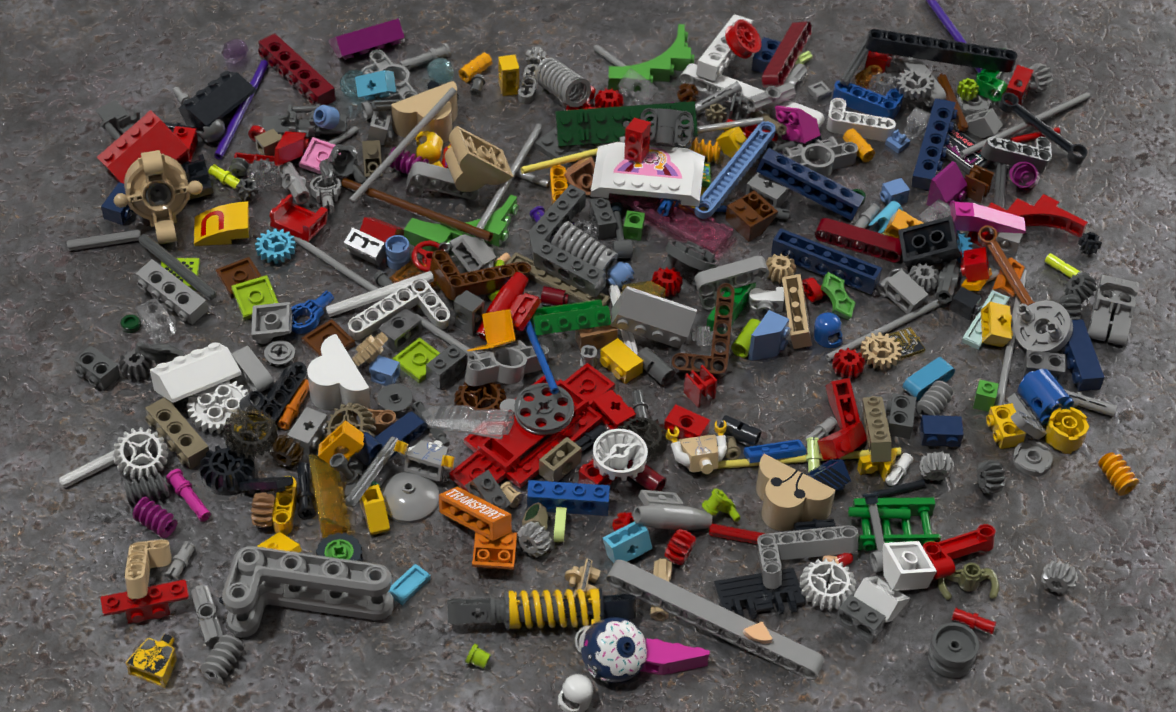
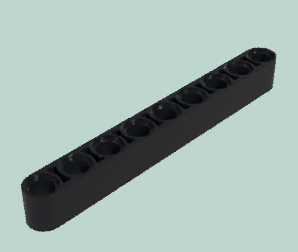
M871 29L865 44V48L872 52L1006 73L1013 71L1018 58V54L1013 50L880 29Z

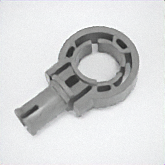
M320 175L315 177L310 183L311 195L316 198L318 203H320V198H322L323 207L329 209L331 214L334 212L333 197L337 201L338 196L341 194V181L333 176V182L331 185L329 184L331 187L322 188L321 186L328 185L324 183V177Z

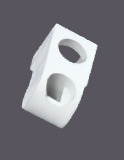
M776 287V291L762 290L760 288L752 289L749 293V307L757 310V304L760 301L768 300L773 303L774 312H782L784 288Z

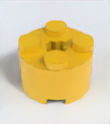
M1070 407L1069 410L1056 409L1050 416L1046 428L1045 441L1064 454H1071L1073 451L1078 450L1082 447L1089 429L1086 415L1073 407Z

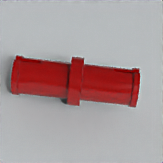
M955 608L952 616V621L965 624L972 630L976 628L991 635L997 623L980 617L978 613L971 614Z

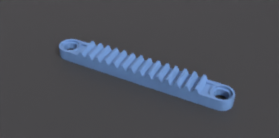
M764 121L756 127L700 197L699 206H695V215L697 217L707 219L712 216L717 208H720L721 203H724V199H727L728 194H731L735 185H738L742 177L749 171V168L756 162V159H759L760 154L766 150L767 145L774 138L776 128L773 123ZM769 129L771 132L765 133L762 130ZM707 207L709 210L701 211L699 208Z

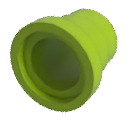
M474 644L465 663H471L484 669L491 654L478 648L479 645Z

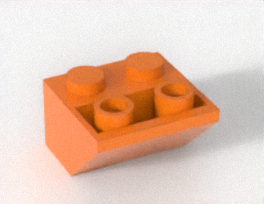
M475 532L472 567L514 569L517 533L512 532L492 541Z

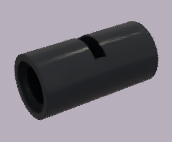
M727 415L722 418L719 428L723 427L724 420L727 424L724 436H732L736 441L749 447L758 444L762 430Z

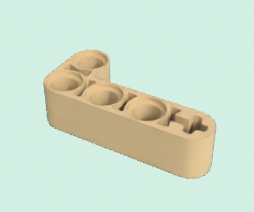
M143 541L129 546L125 571V582L129 598L138 599L147 594L150 568L167 566L172 562L169 541Z

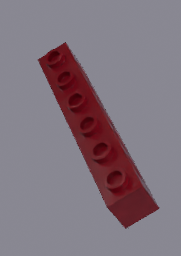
M276 33L258 41L260 57L264 58L271 67H274L282 77L284 76L289 84L298 89L299 93L304 95L312 105H328L336 101L335 88Z

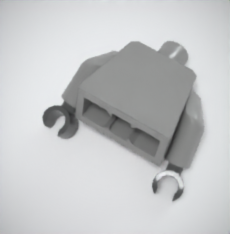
M465 234L449 241V244L442 242L438 247V250L443 249L447 254L449 249L452 248V251L468 272L491 268L496 258L494 249L488 246L483 239Z

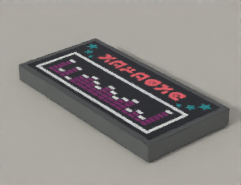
M955 126L952 133L949 132L948 135L951 136L949 145H945V148H947L945 157L951 162L954 161L963 171L969 174L974 164L985 168L994 162L985 159L981 155V150L962 158L960 151L977 144V142L962 131L960 132ZM925 132L921 134L920 139L923 140Z

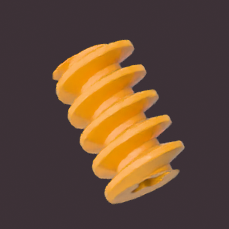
M695 137L690 150L705 156V159L707 157L709 163L714 158L715 164H718L721 147H719L718 142L716 141L714 146H712L711 140H709L706 145L704 139L698 143Z
M1110 452L1101 457L1098 466L1102 469V472L1106 475L1118 496H1124L1139 484V479L1135 478L1133 472H1130L1131 468L1126 466L1127 462L1122 460L1123 456L1121 454L1115 455L1114 452Z

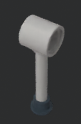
M879 492L863 494L862 497H865L866 505L869 506L877 550L870 553V561L873 570L880 572L883 571L882 546L884 538L877 508V494Z

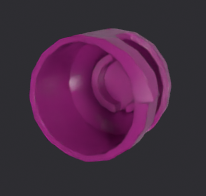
M1025 161L1018 162L1010 168V179L1019 188L1028 190L1038 184L1039 172L1031 163ZM1018 166H1020V167L1015 171L1014 178H1013L1014 170H1015ZM1019 180H1020L1022 183H1023V180L1026 181V182H1028V183H1025V185L1028 184V186L1018 185Z

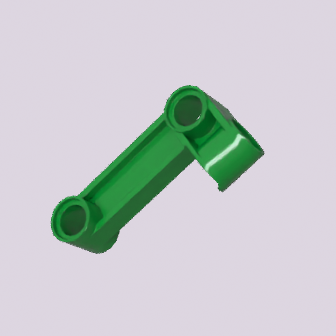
M983 69L978 73L975 80L977 86H979L977 94L995 102L1001 100L1008 87L1005 81L997 79L1002 72Z

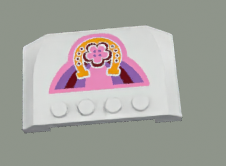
M615 142L598 147L591 197L609 198V193L679 199L681 200V205L699 206L705 156L688 148L650 145L649 153L641 163L624 159L625 143Z

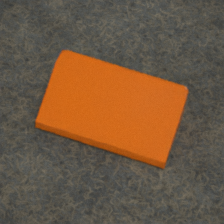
M1012 257L1008 258L1019 279H1021L1025 267ZM1000 269L992 290L1009 297H1014L1015 292Z

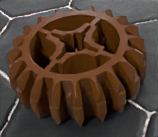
M464 381L463 386H459L458 391L455 393L454 405L456 412L461 419L465 418L466 423L472 421L473 425L476 422L482 425L488 419H491L493 415L498 416L497 412L500 411V404L507 397L504 389H502L500 384H496V382L480 386H470Z

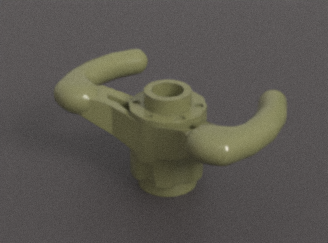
M975 563L965 564L963 569L956 570L952 575L937 579L940 593L946 600L952 598L945 584L947 579L958 582L960 588L969 592L976 590L981 581L989 579L991 581L990 598L996 599L999 592V581L995 572L989 568L980 569Z

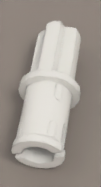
M903 453L898 462L892 465V470L885 479L888 486H896L900 478L906 475L907 468L913 462V457L910 454Z

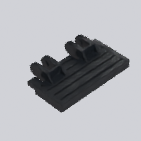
M794 567L781 570L782 584L775 589H769L764 586L761 573L717 580L713 583L719 606L731 612L734 610L736 614L744 617L742 609L747 608L751 620L756 619V612L773 610V603L777 613L783 615L784 605L782 602L787 601L791 613L797 611L796 605L805 604V599L801 593L802 590Z

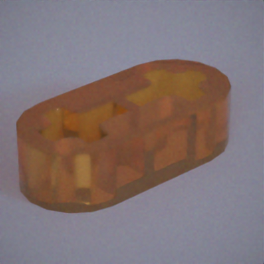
M871 65L857 73L854 84L862 88H868L881 79V67Z

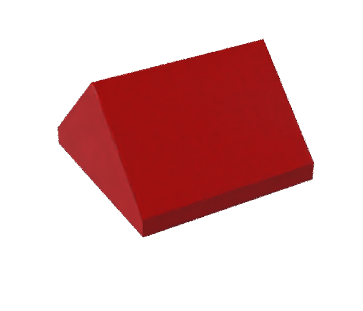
M364 217L360 231L383 242H386L389 237L394 235L404 236L403 228L376 218Z

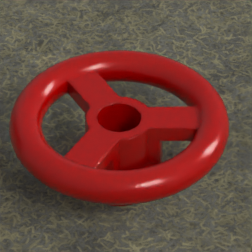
M423 241L417 244L411 255L413 264L421 271H430L433 252H427L422 248L425 246L438 248L440 244L435 241ZM417 253L423 256L422 264L417 259Z

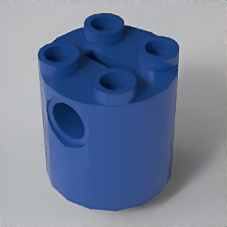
M1048 369L1027 373L1017 389L1018 395L1043 425L1049 422L1053 411L1061 408V410L1068 409L1074 404L1073 399Z

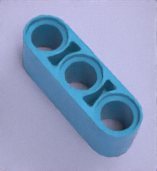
M938 357L908 377L903 383L902 388L911 396L916 397V400H920L935 381L947 382L951 379L955 369L942 357Z

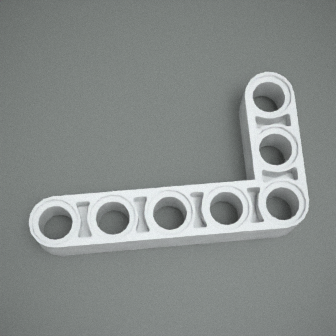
M417 278L350 319L348 332L349 336L354 340L363 339L405 307L409 310L417 304L431 323L443 330L450 324V311L429 283L423 278ZM417 288H422V289H424V290L421 291V292L416 291ZM403 297L408 298L407 301H401L400 299ZM433 302L434 305L429 306L426 303ZM386 307H391L392 310H391V311H386L385 308H386ZM443 316L446 319L439 320L437 317ZM370 317H376V318H377V319L374 320V321L369 320ZM354 327H360V328H361V329L358 330V331L353 330Z

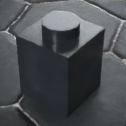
M961 287L952 299L950 310L970 320L974 314L977 315L982 307L980 305L982 297Z

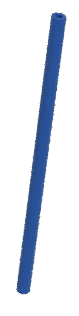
M529 320L525 327L550 391L552 394H557L559 389Z

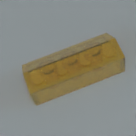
M310 454L311 480L322 539L338 532L347 533L351 529L349 519L344 517V515H347V507L345 503L341 502V499L344 498L343 487L338 486V483L341 482L340 471H335L324 460L314 454Z

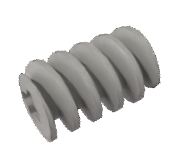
M935 381L916 404L915 409L920 418H922V415L939 416L951 401L953 389L943 381Z
M220 636L214 649L209 653L210 656H207L205 663L201 666L203 675L214 683H223L222 678L227 677V671H231V664L236 663L235 657H240V651L245 649V645L233 636Z

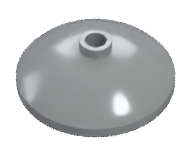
M409 472L393 475L380 488L387 516L397 522L415 523L422 521L432 515L439 504V490L432 479Z

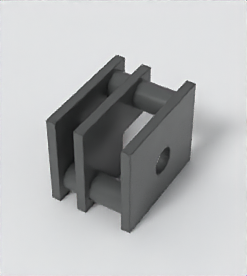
M734 93L730 108V120H745L739 119L741 106L746 104L747 99L743 97V94L738 97ZM735 103H738L737 116L734 118ZM749 110L747 112V119H750L751 112Z

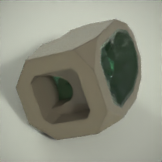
M539 502L531 505L524 514L522 526L530 521L534 523L539 522L540 526H545L547 531L548 514L546 507Z

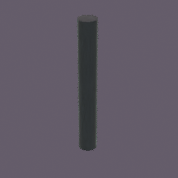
M921 479L873 492H879L877 498H882L925 487V481Z

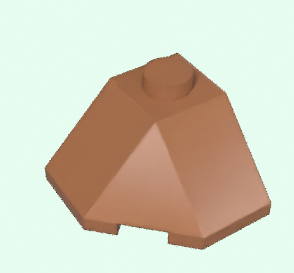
M592 157L581 159L567 168L564 176L569 185L571 184L585 191L586 195L591 196L595 162Z

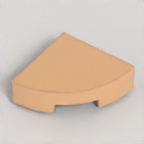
M763 622L743 630V634L748 639L761 642V644H768L773 640Z

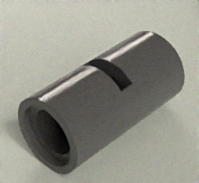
M648 347L643 348L637 354L643 360V369L661 385H667L674 378L675 370Z

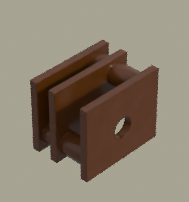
M974 164L973 168L970 169L969 175H965L967 183L966 197L981 203L983 196L986 197L987 193L990 192L994 173Z

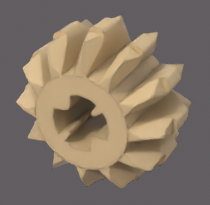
M781 253L779 256L774 254L772 257H768L766 264L769 276L767 278L771 279L772 282L778 281L780 284L782 277L791 276L796 273L794 259H790L789 255L782 256Z

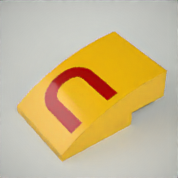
M248 201L218 206L202 212L194 218V246L231 244V239L249 238Z

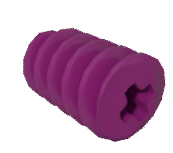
M403 150L389 167L409 175L411 167L415 162L423 161L429 163V160H423L421 156L417 157L416 154L411 155L409 151L405 152Z
M148 497L140 499L133 510L134 520L146 526L147 529L152 530L154 534H158L160 538L169 537L177 527L178 521L176 519L173 520L174 515L168 513L166 509H162L160 505H156L154 501H150Z

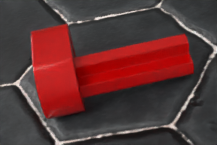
M813 277L802 280L805 295L810 302L821 300L823 296L827 295L821 290V286Z

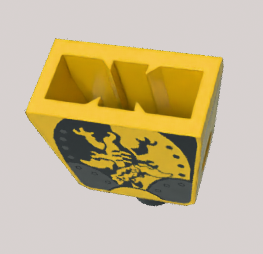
M164 634L160 641L151 638L146 639L127 660L128 674L165 688L177 661L175 648L172 647L175 639L168 634Z

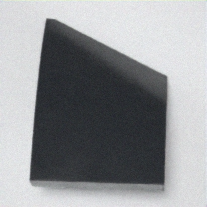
M203 154L198 156V160L194 162L187 161L181 165L186 173L188 184L192 181H199L203 186L200 194L193 195L190 193L189 200L214 194Z

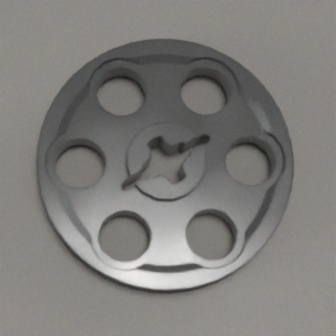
M548 383L533 384L518 394L514 405L515 418L522 428L538 435L558 433L565 429L573 419L574 403L572 397L560 386H557L559 389L557 394L544 396L542 394L544 391H550ZM527 396H531L534 398V400L527 402L524 400V398ZM559 401H566L568 404L560 406L557 403ZM526 411L529 412L531 415L528 417H523L520 414ZM562 416L565 420L558 422L554 418ZM542 421L545 422L546 425L544 427H538L536 423Z

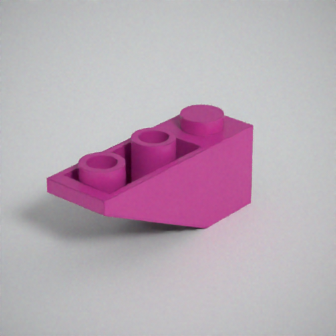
M646 639L647 657L641 669L643 672L666 675L708 666L709 650H704L701 647L684 646L680 643L663 642L659 639Z

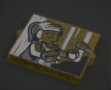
M911 327L891 333L888 338L895 337V342H900L899 347L902 348L900 360L925 352L926 350L920 341V337L916 336Z

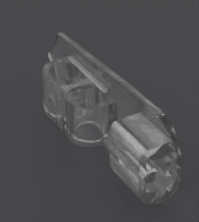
M466 405L431 406L421 412L428 427L495 439H502L503 435H508L514 423V414L511 409L474 410Z

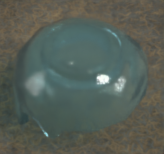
M434 59L427 66L428 76H432L437 83L449 81L454 77L452 63L447 59Z

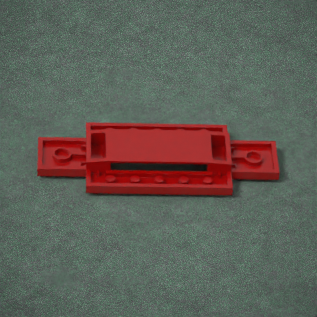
M588 363L565 381L561 379L559 381L555 380L557 386L566 390L572 397L574 418L565 429L553 434L521 461L520 456L546 435L531 433L519 425L515 415L507 418L498 411V416L493 415L491 419H488L464 438V444L475 453L449 473V478L462 489L469 492L465 485L489 470L498 484L507 478L521 489L529 480H532L539 474V459L566 437L575 443L583 437L584 433H589L603 421V416L592 408L593 399L611 389L614 390L615 383ZM545 376L541 377L534 384L547 383ZM544 391L542 393L544 396L552 395L550 391ZM527 396L524 398V400L530 402L533 401L534 398L531 396ZM559 401L557 404L566 406L568 403L566 401ZM525 411L522 412L520 415L523 417H528L531 414ZM562 416L554 418L558 422L565 420ZM540 421L537 422L536 425L538 427H544L546 423Z

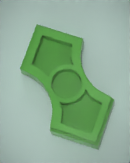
M827 272L821 290L831 299L832 312L849 320L852 317L856 303L847 295L844 288V280Z

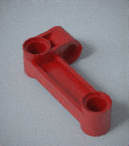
M982 524L975 531L940 542H926L923 545V549L937 571L933 579L937 580L950 576L956 571L952 559L980 550L985 552L991 551L994 548L995 528L989 524Z

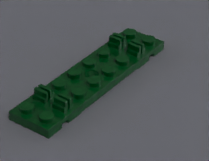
M695 101L555 111L558 147L620 142V137H625L626 127L623 126V122L627 121L630 124L634 118L641 119V114L646 108L673 109L689 112L694 122L693 137H697ZM649 117L646 121L650 122L654 118ZM685 120L681 124L686 125L689 121Z

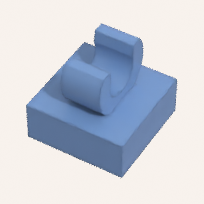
M897 129L892 133V136L886 139L885 145L896 153H900L910 145V140L906 138L905 134H900Z

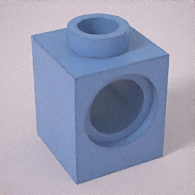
M902 178L882 184L880 198L886 205L891 201L903 204L908 202L910 189Z
M378 355L375 362H372L369 367L371 381L384 386L395 384L400 376V362Z

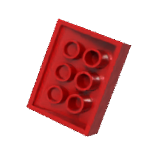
M150 110L97 158L120 183L124 184L127 170L138 158L142 157L141 153L160 150V153L178 161L190 150Z

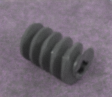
M157 473L155 480L152 475H149L147 482L144 477H141L140 483L134 478L132 479V485L127 480L124 481L128 503L131 500L136 505L137 498L142 499L146 496L150 501H153L154 494L158 499H161L162 492L166 497H169L165 474L163 478L160 473Z

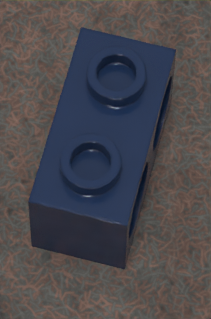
M763 37L761 49L753 56L751 70L764 73L781 42Z

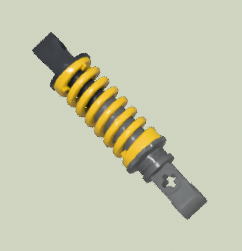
M602 587L589 589L586 598L582 589L576 591L575 598L570 589L564 592V597H562L561 591L556 589L553 592V596L550 595L548 590H544L541 596H539L537 590H533L530 597H528L527 592L522 590L519 593V597H517V592L505 590L503 597L490 595V598H452L447 600V622L449 624L490 623L495 625L496 623H504L506 630L520 629L522 622H525L526 627L531 629L534 622H537L539 628H543L545 622H548L550 628H554L556 621H560V626L565 628L568 618H571L572 627L578 626L579 618H582L583 626H589L590 617H594V619H591V625L612 617L627 620L636 618L635 595H604ZM476 608H480V613H476Z

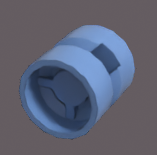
M400 235L389 237L385 242L386 263L393 270H403L410 264L409 241Z

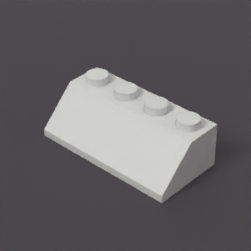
M216 342L209 344L208 347L193 350L188 355L178 356L168 363H160L155 368L150 369L154 391L172 403L242 375L229 349Z

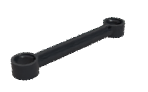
M1003 94L999 102V107L1002 111L1007 113L1014 112L1065 150L1068 153V159L1072 163L1081 164L1088 154L1085 146L1070 143L1019 105V99L1015 94ZM1005 100L1010 101L1013 105L1007 104ZM1073 152H1078L1082 156H1077Z

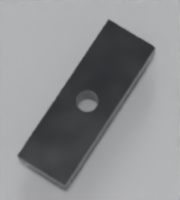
M292 476L254 478L239 483V487L242 491L249 490V494L272 491L278 493L286 491V487L293 484Z

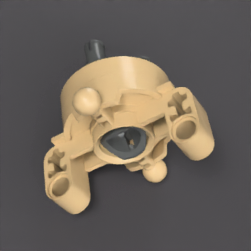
M160 150L141 153L142 157L138 158L126 172L124 179L126 195L123 193L117 194L114 197V204L119 208L126 207L128 204L130 209L136 214L150 220L151 227L155 226L158 244L176 242L174 223H177L175 215L185 207L190 199V193L193 195L200 194L203 186L199 181H192L188 184L183 167L175 159L160 153Z

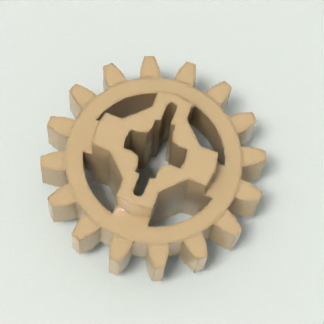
M383 332L375 338L372 335L368 336L356 347L358 352L352 358L355 365L359 366L365 360L368 363L372 362L384 351L382 346L388 340V337Z
M879 332L878 336H875V334L871 333L870 338L866 336L865 340L862 341L860 353L867 360V365L872 363L873 368L880 366L881 370H883L884 366H887L890 369L892 364L896 366L897 361H900L902 348L899 347L900 342H895V337L888 338L889 334L882 336L881 332Z

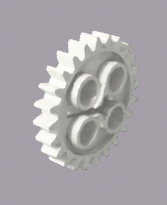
M227 380L225 383H220L193 394L192 397L188 398V416L191 418V422L195 423L196 428L201 426L203 432L209 429L210 434L214 430H217L218 434H220L221 430L228 433V428H232L235 431V425H240L242 420L245 421L247 419V415L240 409L239 402L248 394V390H244L243 385L238 386L237 381L230 384V380Z

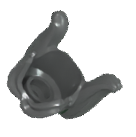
M335 145L328 159L321 161L319 169L326 185L332 184L334 175L342 177L353 175L360 184L367 180L362 175V171L357 164V152L353 146Z

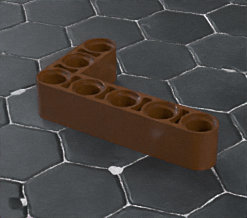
M436 250L432 254L430 271L445 296L450 300H455L458 295L463 294L466 290L475 296L499 291L516 272L524 274L529 281L531 266L526 262H516L460 274L447 252Z
M723 283L717 290L711 356L687 353L675 354L672 358L671 368L675 370L676 374L685 375L688 373L691 376V371L694 370L700 376V369L694 366L697 362L703 363L704 367L715 378H721L726 374L735 293L732 285ZM722 291H728L731 295L729 297H723L720 293ZM726 309L729 314L723 316L719 313V310ZM723 327L727 332L720 334L717 332V329ZM723 346L725 351L719 353L715 350V347ZM678 360L684 361L685 365L683 367H677L675 365V362ZM720 364L724 369L716 371L713 366Z

